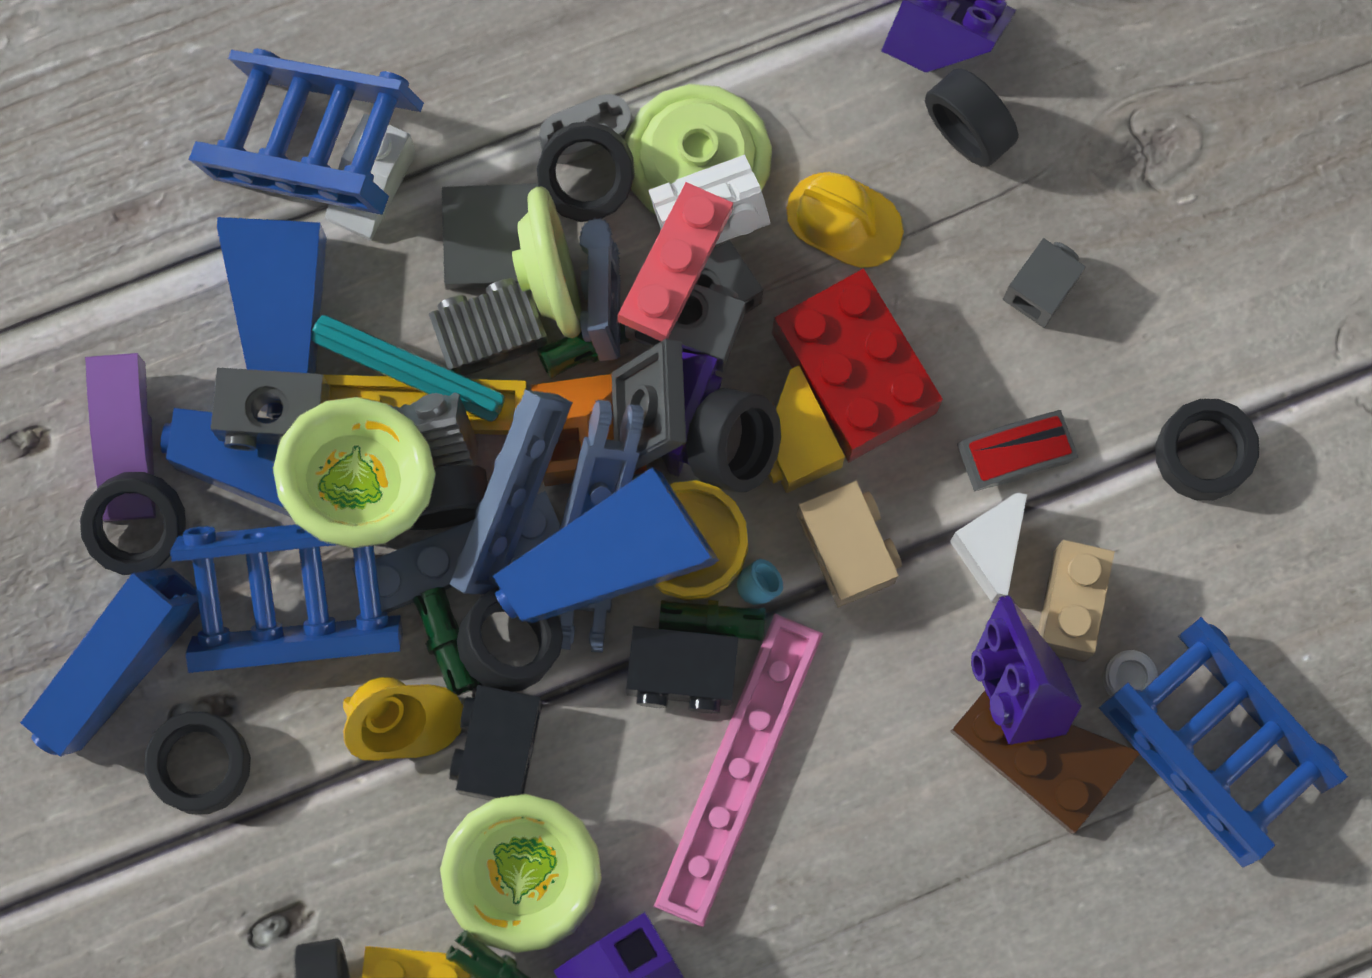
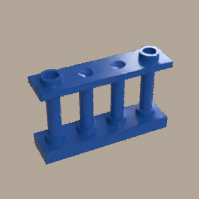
M259 48L254 49L252 53L231 50L228 59L248 76L246 85L225 139L218 140L217 145L195 141L189 160L215 181L383 215L389 195L373 182L374 175L371 174V170L394 109L401 108L417 112L422 110L424 102L408 87L409 82L402 76L387 71H382L379 76L281 59L276 54ZM267 85L288 87L289 89L266 148H260L258 153L246 151L243 147ZM309 92L331 95L308 157H302L300 162L289 160L285 155ZM358 100L374 103L352 164L346 165L344 170L331 168L328 165V161L351 101Z
M297 524L215 532V528L210 526L185 530L183 536H177L170 555L172 562L192 560L202 630L198 632V636H192L185 652L188 673L400 652L403 638L401 615L388 616L387 612L381 609L374 546L352 548L361 614L357 615L355 620L335 621L334 617L329 616L320 547L336 544L322 542ZM299 549L308 619L303 622V625L283 627L281 622L276 621L267 552ZM245 554L255 625L250 628L251 630L230 632V629L223 625L214 557Z
M1200 617L1178 636L1189 649L1142 691L1135 690L1127 683L1098 708L1244 868L1262 859L1275 846L1273 841L1267 836L1268 831L1266 827L1307 788L1313 784L1322 794L1341 784L1348 776L1339 767V760L1336 755L1324 744L1317 743L1232 651L1226 635L1218 627L1208 624ZM1204 665L1223 685L1224 689L1180 730H1171L1157 715V706L1197 669ZM1240 704L1261 728L1215 771L1207 770L1193 754V746ZM1276 744L1298 768L1252 811L1243 810L1230 795V786Z

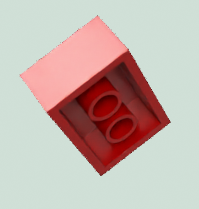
M864 268L774 317L773 337L791 367L800 366L848 463L937 414L943 398Z

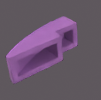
M138 353L85 357L89 425L97 488L106 480L124 472H146L154 475L152 418L148 414L146 363ZM138 493L120 495L107 505L103 521L156 518L155 503L149 497Z

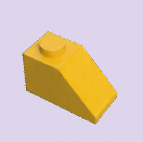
M796 366L789 371L776 407L780 418L781 442L778 457L768 475L773 484L781 482L786 494L842 468L845 459L800 366Z

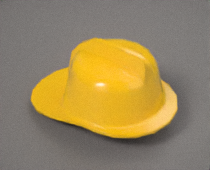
M833 172L813 174L798 183L790 193L786 206L788 224L796 237L809 246L845 264L858 268L876 267L890 260L900 248L904 232L902 217L895 205L881 193L863 185L848 175Z
M378 677L367 681L356 690L353 696L346 697L343 701V709L347 715V721L343 729L344 744L353 756L361 760L378 761L433 755L448 747L462 729L460 728L463 704L457 694L443 686L429 684L406 685L395 678Z

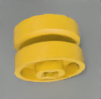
M697 480L674 482L670 486L719 561L711 567L654 584V586L663 594L684 601L708 599L726 590L742 572L748 553L746 521L737 503L719 487Z

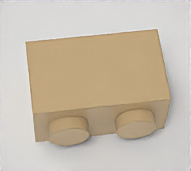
M854 481L799 504L796 515L837 608L895 584L899 576L896 569L902 567L901 559L893 541L890 538L883 541L875 522L881 520V516L870 491L862 493L857 481Z
M1062 540L1054 550L1038 632L1057 656L1086 662L1095 654L1115 551Z

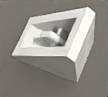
M1016 492L956 531L950 540L989 600L997 603L1000 597L1008 596L1027 494Z

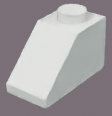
M364 113L341 157L338 170H344L346 165L352 164L369 115ZM388 125L371 170V174L374 175L373 182L389 195L383 215L328 204L325 215L326 221L372 241L416 155L409 133Z

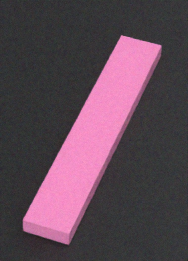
M774 614L654 904L655 908L703 928L823 633Z

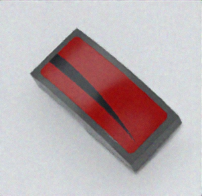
M1061 410L1014 422L957 443L974 492L1014 482L1026 474L1069 464L1078 458Z

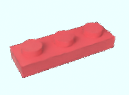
M685 182L618 313L619 323L659 341L669 338L732 213L733 202Z

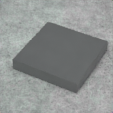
M538 183L442 187L445 289L487 288L497 281L509 278L514 279L516 284L518 283L512 251L521 249L518 222L528 213L527 197L533 188L538 187Z
M664 339L612 372L614 441H620V426L627 406L629 404L640 405L644 411L643 425L637 446L639 456L635 471L686 443L681 341Z

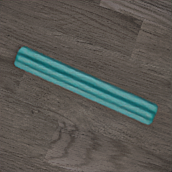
M322 315L313 327L311 340L314 344L426 394L439 393L450 396L454 392L458 393L466 412L486 421H495L503 408L505 397L502 393L328 315Z

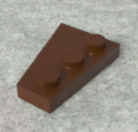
M986 691L979 696L950 731L1071 834L1076 833L1140 755L1137 750L1075 725L1070 726L1066 735L1009 745L1001 725H997L992 718L990 700Z

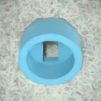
M758 559L745 567L739 574L737 580L738 594L745 602L752 605L768 603L779 596L783 590L781 575L769 561Z

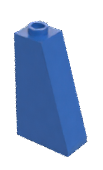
M218 217L217 231L246 368L250 370L315 374L318 345L312 342L311 335L313 327L321 314L327 237L321 223ZM268 403L260 411L267 412L266 416L269 418L279 419L283 412V405Z
M173 409L172 422L165 423L162 429L161 452L167 454L166 459L176 470L291 517L279 500L273 467L278 451L277 445L257 444L256 450L253 451L226 448L224 446L225 441H219L211 431L212 412ZM258 417V421L264 424L273 423L278 420Z
M652 467L493 575V578L500 587V590L495 592V595L509 617L514 619L518 616L521 621L535 623L711 567L719 559L662 472Z
M172 567L132 573L20 722L32 733V741L43 751L51 755H58L59 757L81 751L200 614L196 587Z

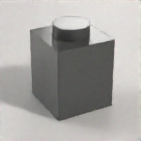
M1043 238L1008 286L1002 300L1045 328L1078 282L1086 266L1079 262V256L1067 245L1060 242L1052 244Z

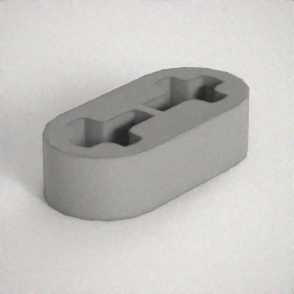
M604 94L555 113L545 119L541 125L539 133L541 149L543 150L545 144L557 129H562L575 122L593 121L599 123L601 121L600 112L608 110L612 116L620 114L617 118V127L613 130L625 139V135L631 126L629 106L624 99L617 95ZM577 142L563 151L557 163H571L604 148L592 142Z

